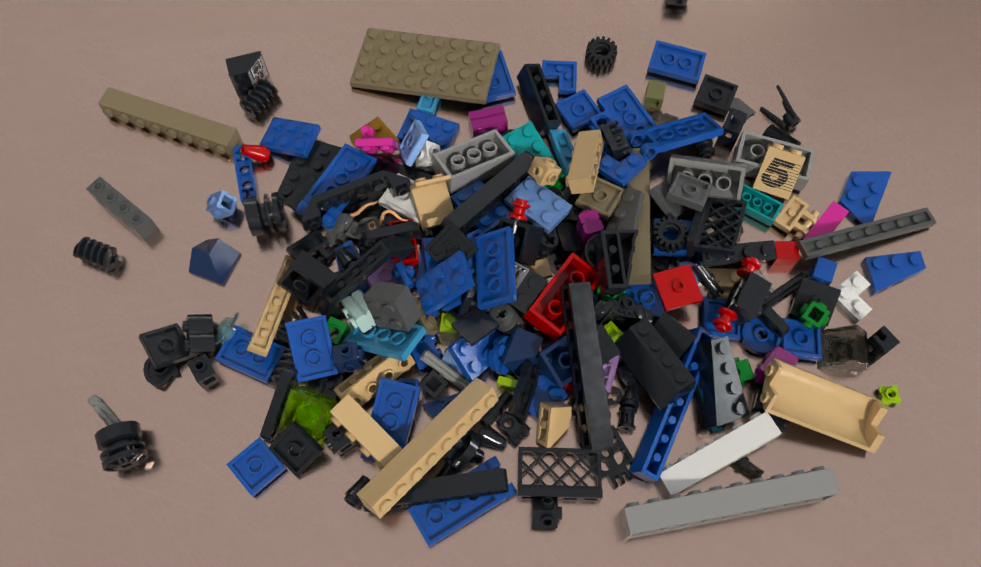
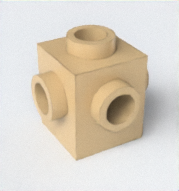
M535 156L528 173L541 186L554 185L562 169L556 165L555 160L549 157Z

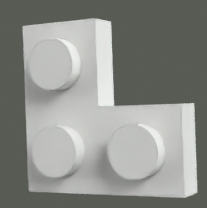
M858 271L854 272L837 287V289L841 290L837 305L856 323L872 310L858 296L871 285Z

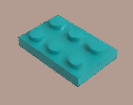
M531 121L503 136L504 140L515 152L514 159L524 151H528L534 156L549 157L555 160Z

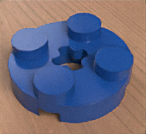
M756 317L749 323H744L741 328V344L745 349L754 354L766 355L769 350L772 352L779 346L782 339L776 336ZM762 331L766 338L759 339L756 333Z
M500 335L495 338L492 343L495 344L493 350H489L488 362L491 370L496 371L500 375L512 373L500 362L511 337L508 335Z

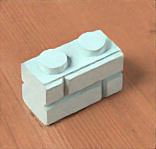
M358 289L352 293V296L342 300L341 303L344 306L342 312L355 329L359 327L365 333L376 324L363 299L365 294Z

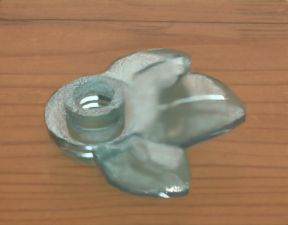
M238 312L231 318L225 317L220 322L217 328L218 334L215 337V345L223 340L229 342L234 336L236 328L233 325L238 319Z

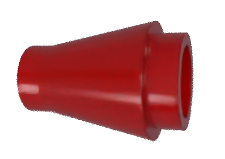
M243 144L241 154L259 163H266L270 156V149L264 145Z

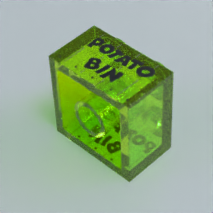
M302 385L292 388L279 428L285 430L291 422L296 420L316 441L325 438L323 431L330 424V418L332 417L330 411L336 406L337 400Z

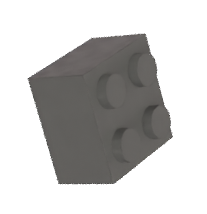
M376 281L363 296L377 327L409 332L421 317L408 285Z

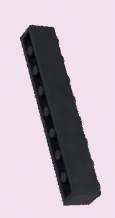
M590 282L568 283L560 286L559 289L582 450L614 446V433L611 428V412L607 401L608 392L605 387V371L602 366V351L599 346V330L596 325L593 290Z

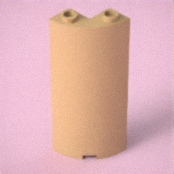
M776 358L772 360L771 364L766 366V377L760 396V402H762L765 412L875 454L885 439L878 425L888 409L881 400Z

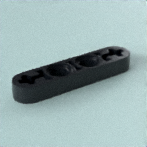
M286 366L281 373L260 433V437L269 442L275 438L298 375V370L290 366Z

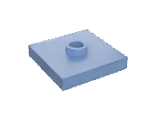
M414 119L399 146V152L405 164L410 167L429 137L422 122Z

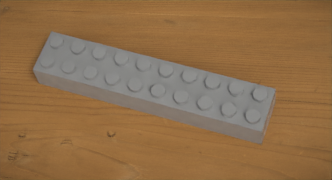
M824 466L811 468V471L805 473L804 470H797L787 476L777 474L770 476L771 478L763 480V478L752 479L744 485L742 481L729 484L730 486L724 489L719 485L711 487L703 493L699 489L688 492L689 494L682 497L680 493L672 494L662 501L657 497L648 499L646 503L639 505L638 501L627 503L619 513L624 539L824 501L841 492L833 468L825 469Z

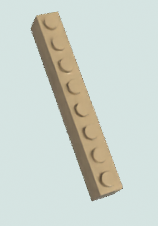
M475 378L357 493L363 505L381 519L495 405L498 398L494 388Z

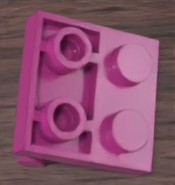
M362 126V139H355V146L366 154H376V151L392 154L394 150H399V143L393 138H375V130L370 126Z

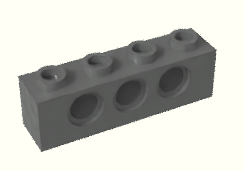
M99 176L86 188L97 202L144 241L158 229L149 216L102 177Z

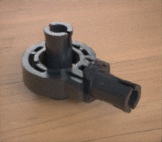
M469 429L447 452V456L444 457L446 463L435 477L453 475L455 470H461L462 466L471 459L479 463L484 457V452L478 449L480 436Z

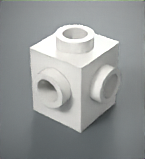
M426 140L415 159L416 167L425 171H432V154L440 151V145Z

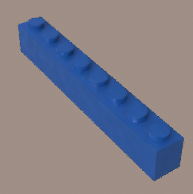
M702 327L690 329L698 337L680 358V361L695 378V388L701 376V370H699L697 343L716 339L715 335ZM695 389L661 411L656 405L629 470L630 473L644 481H659Z

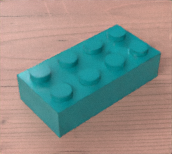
M746 184L743 185L740 201H747L745 214L771 226L783 203Z

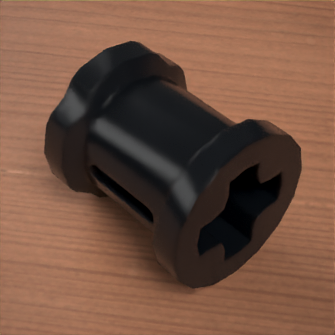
M626 406L619 407L621 414L620 424L617 425V428L623 431H635L634 418L635 414H637V409Z

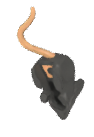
M379 200L366 203L356 212L350 214L341 213L331 230L325 228L329 246L333 247L339 240L344 242L347 238L345 233L352 223L355 222L353 217L359 215L366 207L378 203Z
M385 210L381 214L380 220L377 216L363 218L359 222H353L345 235L360 239L365 232L382 228L381 225L387 213L393 214L403 222L408 220L402 219L393 210Z

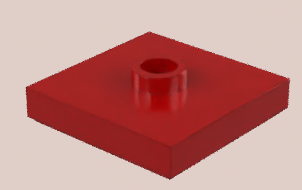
M690 264L652 275L665 312L703 301Z

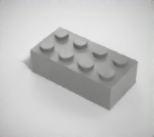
M494 129L432 154V170L436 175H450L451 179L446 181L449 193L452 194L479 179L483 181L498 174L514 160L515 152L500 133Z
M743 130L737 143L733 162L747 164L745 176L756 178L767 152V144L779 143L784 145L783 149L791 151V148L802 151L801 155L806 157L793 188L802 191L810 178L815 150Z

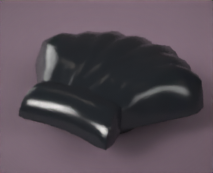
M149 357L144 363L143 371L147 382L157 388L162 387L172 376L179 374L176 363L155 370Z

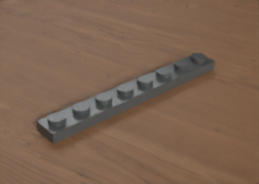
M926 207L799 240L796 245L804 260L932 227L937 222Z

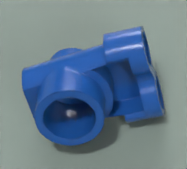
M398 262L391 271L392 279L397 281L398 284L408 285L411 292V289L414 287V268L411 264L404 265L403 262Z

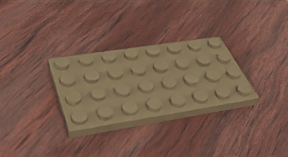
M368 28L349 83L351 87L417 96L423 95L425 97L429 96L486 105L500 51V44Z

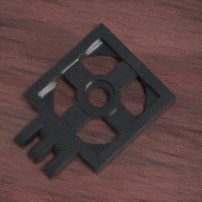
M612 425L614 439L617 442L614 443V446L599 449H601V460L606 461L610 467L608 471L602 470V479L608 477L615 489L619 487L615 480L616 478H618L621 485L626 483L622 476L623 474H625L628 481L633 479L627 465L633 463L634 459L616 428ZM581 442L578 443L579 448H582ZM608 449L610 451V455L604 456L602 454V450ZM622 449L623 459L618 465L613 456L615 452ZM587 454L584 457L590 467L597 462L596 454L591 456Z

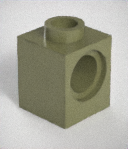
M649 79L643 107L661 110L666 82Z

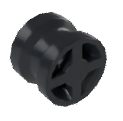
M712 139L695 143L699 158L708 159L716 154L715 149L712 147Z

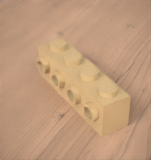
M600 129L578 133L577 140L574 142L575 149L572 151V162L569 163V174L566 176V185L570 187L571 194L594 192L604 146Z
M377 354L363 365V369H358L334 388L333 391L340 400L349 394L363 407L370 399L376 397L381 377L396 380L401 374L409 371L416 362L411 355L405 361H400Z
M349 394L330 411L332 416L330 420L337 427L342 426L346 430L344 434L351 442L356 440L361 445L359 450L367 458L371 456L376 461L374 465L380 471L402 450Z

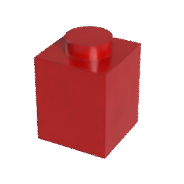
M774 241L776 259L771 261V265L794 266L800 259L799 249L796 245L798 242Z

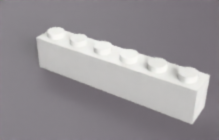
M759 411L749 417L751 421L746 424L740 422L731 428L733 431L727 435L723 432L714 437L715 442L709 445L703 443L696 448L697 452L689 455V453L682 455L678 458L679 462L672 466L670 463L665 465L659 479L669 495L682 493L779 437L781 431L768 412L761 414Z

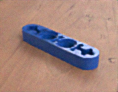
M237 145L233 149V158L240 200L244 206V198H248L247 194L253 197L258 196L252 159L243 155L245 160H242L240 157L242 145ZM249 166L247 172H240L241 167ZM246 181L252 182V184H251L250 187H248V188H243V187H242V185H243L244 182H246Z

